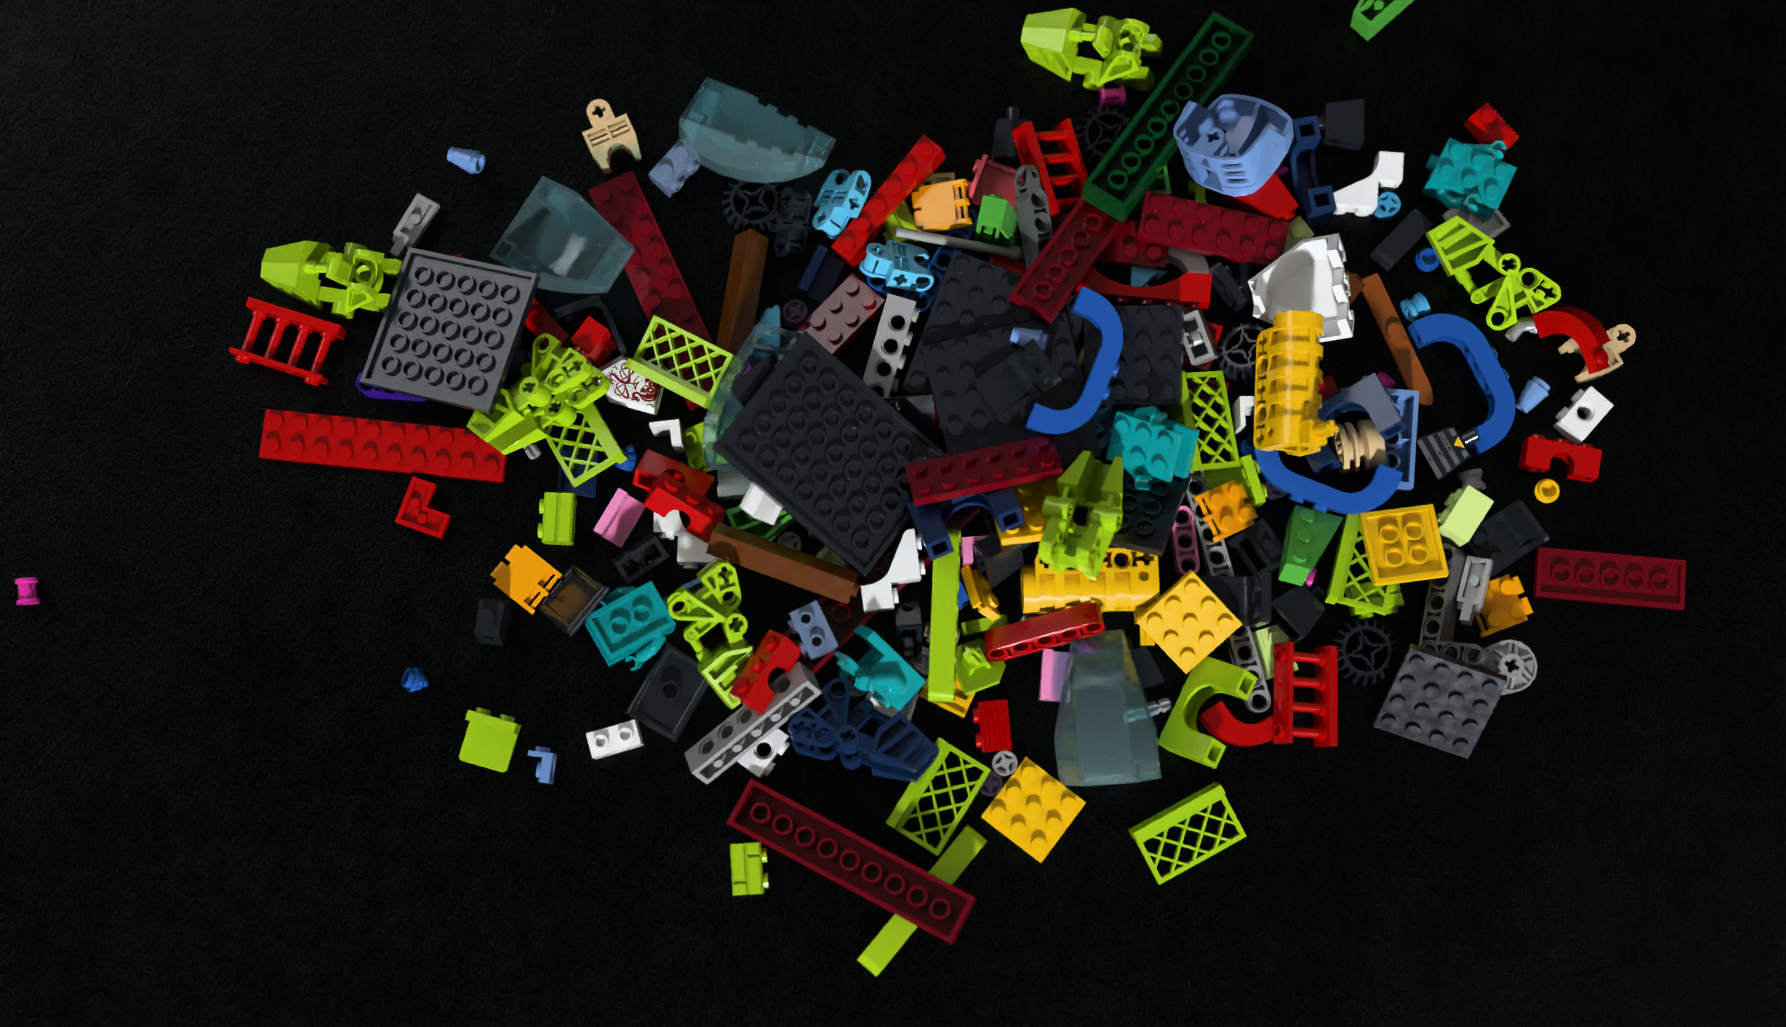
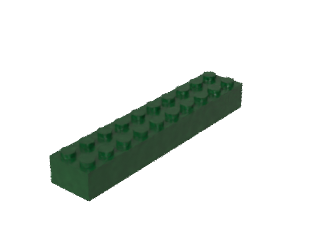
M1213 12L1085 181L1081 198L1123 223L1179 148L1173 135V129L1186 104L1192 101L1207 108L1250 52L1255 35L1218 13Z

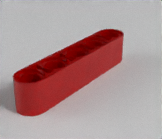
M1090 602L988 630L983 635L986 658L991 662H1000L1096 636L1105 630L1101 606Z

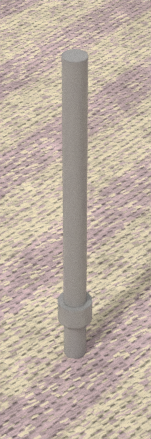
M896 227L895 236L1005 256L1008 257V260H1025L1023 250L1018 246L1010 245V247L902 227Z

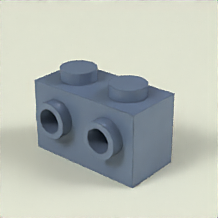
M680 139L650 171L651 182L670 197L674 192L680 190L690 174L692 175L698 170L701 163L699 153Z
M817 600L789 613L791 620L787 622L793 635L798 633L802 640L798 645L804 658L809 656L811 661L839 648Z

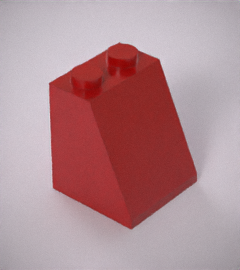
M1275 172L1262 187L1250 195L1233 197L1220 193L1218 197L1220 203L1232 210L1289 223L1295 216L1294 212L1298 207L1297 202Z

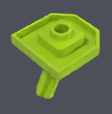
M978 638L957 646L956 678L965 696L999 684L1006 665L1004 661L991 662L986 658L984 640Z

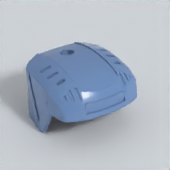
M1238 94L1221 95L1207 108L1189 101L1173 129V135L1183 156L1184 165L1194 181L1203 187L1233 197L1250 195L1262 187L1288 153L1294 137L1292 119L1285 111L1262 99Z

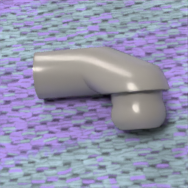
M1533 317L1518 318L1517 323L1510 327L1505 336L1515 342L1523 331L1538 333Z

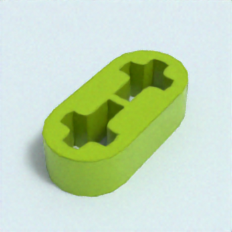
M1007 614L1000 615L993 622L988 618H982L961 623L963 636L985 633L988 630L1009 625Z

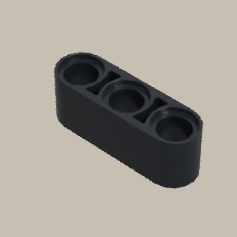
M1417 206L1370 254V257L1388 272L1435 222Z

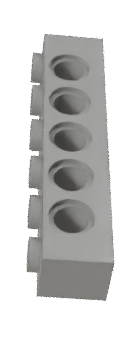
M889 293L862 380L871 389L877 386L884 389L883 399L890 397L891 392L896 393L899 384L896 374L898 369H903L906 355H902L905 345L910 346L913 332L909 331L912 322H917L920 308H916V301ZM896 316H901L905 319V325L901 329H894L891 325L892 319ZM888 340H895L898 343V349L893 353L885 351L884 346ZM888 363L891 366V372L888 376L883 377L878 374L880 364Z
M798 661L793 665L790 672H784L768 685L775 692V695L763 714H759L743 705L684 754L691 773L704 783L709 784L822 693L814 673Z

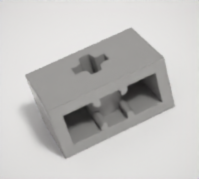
M1196 310L1184 315L1183 343L1191 364L1198 366L1219 358L1203 312Z

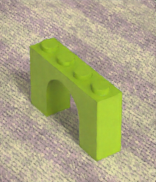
M1206 656L1191 670L1157 744L1172 753L1216 769L1226 746L1213 737L1199 733L1196 725L1198 711L1209 697L1219 693H1226L1248 701L1258 678L1244 668Z

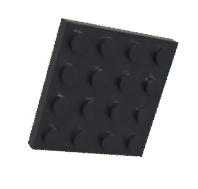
M1113 306L1120 318L1123 329V345L1117 361L1121 365L1116 377L1111 376L1108 385L1112 387L1107 400L1102 399L1099 406H1182L1184 306ZM1086 318L1084 323L1083 384L1086 382L1100 345V337L1096 327Z
M1105 455L1095 458L1104 464L1112 465L1113 461L1106 459ZM1123 467L1122 522L1119 531L1114 532L1109 545L1162 557L1190 483L1191 474L1189 473V477L1184 479L1173 475L1171 482L1153 476L1151 481L1148 480V487L1150 489L1140 490L1135 487L1134 477ZM1074 509L1072 518L1076 525H1086L1088 510Z
M1410 643L1373 720V727L1469 759L1508 682V677Z

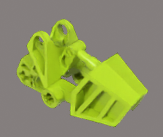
M1074 8L1027 15L1022 30L1021 43L1029 58L1068 81L1071 80L1072 72L1084 74L1083 86L1093 91H1099L1100 87H1104L1105 82L1108 81L1141 91L1153 90L1155 76L1148 67H1140L1141 60L1139 58L1140 56L1159 58L1162 53L1163 43L1156 34H1148L1150 26L1144 22L1129 18L1118 20L1110 16H1101L1098 25L1085 23L1086 14ZM1093 41L1092 45L1105 61L1076 56L1078 42Z
M1459 216L1451 218L1426 233L1447 276L1449 277L1454 274L1460 285L1463 284L1469 293L1473 303L1480 304L1494 297L1486 315L1487 324L1494 330H1503L1517 323L1516 309L1526 304L1534 314L1556 303L1561 297L1560 287L1555 282L1533 268H1524L1519 271L1521 262L1516 255H1502L1492 246L1495 242L1493 239ZM1483 259L1503 277L1478 289L1472 281V276L1467 268L1479 264ZM1511 259L1513 261L1511 263L1513 268L1504 271L1502 267L1505 265H1502V261ZM1525 272H1531L1534 275V282L1529 286L1522 283V276ZM1539 284L1548 289L1552 287L1554 296L1545 299V293L1542 290L1536 289V292H1533V289ZM1496 312H1501L1505 317L1504 322L1499 326H1495L1491 322V317Z
M301 241L266 249L262 260L261 278L279 291L321 311L324 302L333 303L331 314L347 319H352L355 309L359 307L385 313L391 294L379 293L383 284V274L389 278L397 279L403 264L398 259H385V253L369 250L367 247L356 243H346L344 254L334 252L335 249L329 244L313 241ZM320 273H326L327 278L347 286V289L320 286L321 280L318 279Z
M543 333L533 343L532 364L530 362L524 363L520 369L522 375L515 384L512 383L507 390L502 388L493 415L474 411L466 427L506 455L549 437L545 427L553 421L563 427L570 426L577 417L575 408L582 409L609 391L611 380L602 371L594 367L583 355L570 347L568 349L562 348V343L548 333ZM548 339V347L540 350L541 342ZM582 391L581 399L574 401L575 394ZM530 404L533 407L537 406L540 408H538L536 411H533L527 405Z
M1084 450L1057 480L1060 497L1047 495L1044 500L1042 515L1047 519V526L1040 540L1038 555L1056 573L1063 574L1066 568L1074 567L1082 571L1086 578L1097 580L1114 532L1119 531L1122 522L1123 457L1115 456L1112 465H1108L1096 460L1091 451ZM1075 508L1088 510L1085 526L1070 523Z
M717 558L697 573V577L704 584L700 590L694 594L681 585L667 598L666 607L674 619L693 621L684 629L683 636L686 641L690 642L696 652V657L700 661L698 671L729 709H733L741 703L731 696L729 691L748 664L749 659L753 656V649L748 644L747 639L742 636L747 629V620L737 608L741 603V593L735 567L729 561ZM724 566L727 569L724 571L725 579H728L726 582H724V579L719 574L722 570L721 567ZM733 591L731 599L722 600L725 592ZM676 602H684L682 610H672ZM720 622L726 642L718 644L710 652L707 647H704L699 638Z

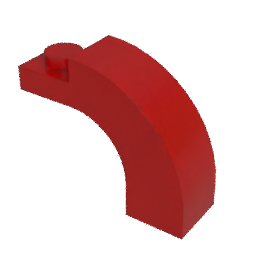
M1568 306L1556 307L1532 315L1540 338L1552 334H1565L1577 342L1582 351L1589 374L1610 367L1608 354L1602 345L1610 342L1609 336L1601 323L1592 315L1581 309Z
M1220 701L1198 716L1212 735L1231 745L1255 746L1273 739L1271 728L1273 727L1274 713L1257 724H1246L1235 719L1224 703Z

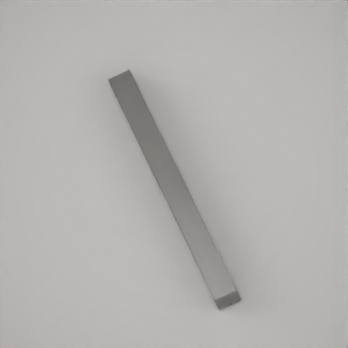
M1204 470L1190 472V483H1197L1201 488V492L1199 494L1192 493L1188 485L1184 499L1186 506L1193 513L1197 544L1207 576L1235 577L1224 539L1214 543V541H1208L1203 537V530L1211 529L1208 522H1204V517L1197 515L1196 507L1200 505L1198 501H1194V497L1209 491ZM1202 499L1203 502H1204V504H1205V506H1206V508H1207V511H1208V513H1209V515H1210L1211 513H1210V511H1209V509H1208V507H1207V505H1206V503H1205V500ZM1212 519V521H1213V523H1214V526H1215V528H1216L1218 534L1220 535V532H1219V530H1218V528H1217V526H1216L1214 520ZM1210 554H1219L1221 564H1213L1210 560ZM1241 627L1242 635L1235 636L1231 634L1226 638V643L1233 665L1253 672L1258 678L1248 701L1244 699L1243 701L1249 712L1259 714L1270 707L1271 698L1250 627ZM1243 647L1248 650V660L1239 658V648ZM1254 695H1258L1263 699L1262 708L1258 709L1253 706L1252 698Z

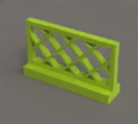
M654 315L633 359L628 358L625 367L704 408L714 411L718 403L714 400L736 356ZM660 323L664 325L667 335L656 339L655 330ZM684 335L686 345L676 349L673 338ZM668 340L671 351L661 355L658 344ZM701 344L704 345L706 355L695 359L693 348ZM653 346L656 357L648 361L643 359L642 357L646 349ZM688 350L691 361L680 365L677 354ZM721 354L726 356L727 358L723 366L715 369L712 358ZM673 356L675 368L666 371L662 360ZM708 360L711 371L700 375L697 364ZM692 366L695 378L686 381L684 380L682 370ZM712 376L714 385L709 393L704 390L701 380Z
M1223 370L1185 373L1183 371L1182 406H1169L1171 418L1175 422L1195 429L1199 425L1207 432L1203 441L1199 438L1197 440L1190 472L1240 466ZM1216 377L1218 386L1216 391L1206 384L1209 378ZM1186 379H1192L1199 385L1194 393L1188 389ZM1202 389L1211 396L1207 404L1197 397ZM1214 400L1221 405L1222 412L1220 415L1210 408ZM1193 402L1203 409L1198 417L1192 412L1191 405ZM1206 413L1216 420L1211 428L1202 421ZM1219 424L1226 430L1224 439L1215 432ZM1210 437L1220 444L1215 452L1206 445ZM1223 448L1230 452V462H1226L1219 456ZM1202 449L1211 456L1207 464L1201 463L1200 452Z
M582 391L575 394L574 401L581 399ZM594 402L582 409L575 408L577 413L584 416L582 425L571 424L564 427L560 439L551 437L550 433L553 426H563L553 421L547 428L545 427L549 436L546 437V440L574 488L614 463L618 462L620 465L628 460ZM537 406L531 407L533 411H536L538 408H540ZM569 429L580 430L576 442L565 440ZM585 432L595 434L592 445L582 443ZM564 445L575 446L571 458L561 455ZM580 448L591 449L587 461L577 459ZM596 451L605 452L608 456V459L601 463L593 462ZM574 465H585L584 473L575 478L572 474Z
M1345 514L1325 603L1335 605L1337 602L1385 615L1393 584L1375 586L1374 589L1364 593L1358 581L1368 576L1372 582L1369 568L1363 561L1367 557L1366 553L1360 556L1355 549V544L1363 540L1358 518L1359 514ZM1359 562L1365 574L1355 579L1349 569L1351 565ZM1354 585L1360 596L1356 599L1343 597L1347 587ZM1378 591L1383 599L1382 607L1372 605L1367 596Z
M940 737L935 743L939 748L937 759L917 783L911 782L886 822V824L937 856L940 855L991 772V769L953 747ZM950 751L959 756L960 767L947 769L945 759ZM963 759L971 764L964 765ZM942 764H943L944 770H943V771H939L940 767H941ZM976 766L984 771L979 780L968 783L965 769ZM962 770L965 784L951 787L948 773ZM945 774L948 788L934 791L932 780L935 776ZM975 785L973 790L970 792L969 786ZM930 786L931 792L925 793L927 788ZM966 787L968 798L965 802L955 804L952 790ZM949 791L952 805L938 808L935 794ZM932 795L935 809L920 812L919 801L921 798ZM962 806V808L957 814L956 808ZM916 808V809H917V813H916V814H912L913 811H914V809ZM953 809L954 821L951 824L942 826L939 812ZM936 813L939 827L925 830L922 816ZM918 817L921 831L910 833L903 828L908 819ZM949 828L944 835L943 829ZM940 830L942 840L935 849L927 843L925 833ZM921 834H922V835H923V840H921L920 838L916 837V835H921Z
M1214 782L1128 829L1159 885L1247 837L1225 796L1226 793L1221 784ZM1221 800L1225 807L1222 818L1210 814L1212 804ZM1194 814L1204 816L1200 830L1188 826L1190 816ZM1208 817L1221 821L1217 835L1204 831ZM1225 822L1233 824L1238 834L1231 838L1222 837L1221 834ZM1172 826L1182 828L1178 842L1166 838L1168 829ZM1186 829L1199 833L1195 847L1183 844ZM1203 834L1215 838L1213 848L1209 850L1199 848ZM1150 838L1159 839L1160 843L1157 853L1148 852L1143 842ZM1164 842L1177 845L1173 859L1161 856ZM1181 846L1194 850L1191 860L1186 863L1178 861ZM1150 856L1155 857L1154 863ZM1159 859L1172 862L1169 872L1162 876L1157 871Z

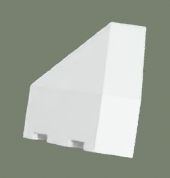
M1339 233L1301 240L1251 278L1248 284L1254 301L1252 316L1273 324V316L1280 312H1316L1324 316V334L1320 336V342L1353 337L1355 320L1353 310L1349 309L1348 298L1351 296L1349 276L1345 274L1343 262H1346V255Z

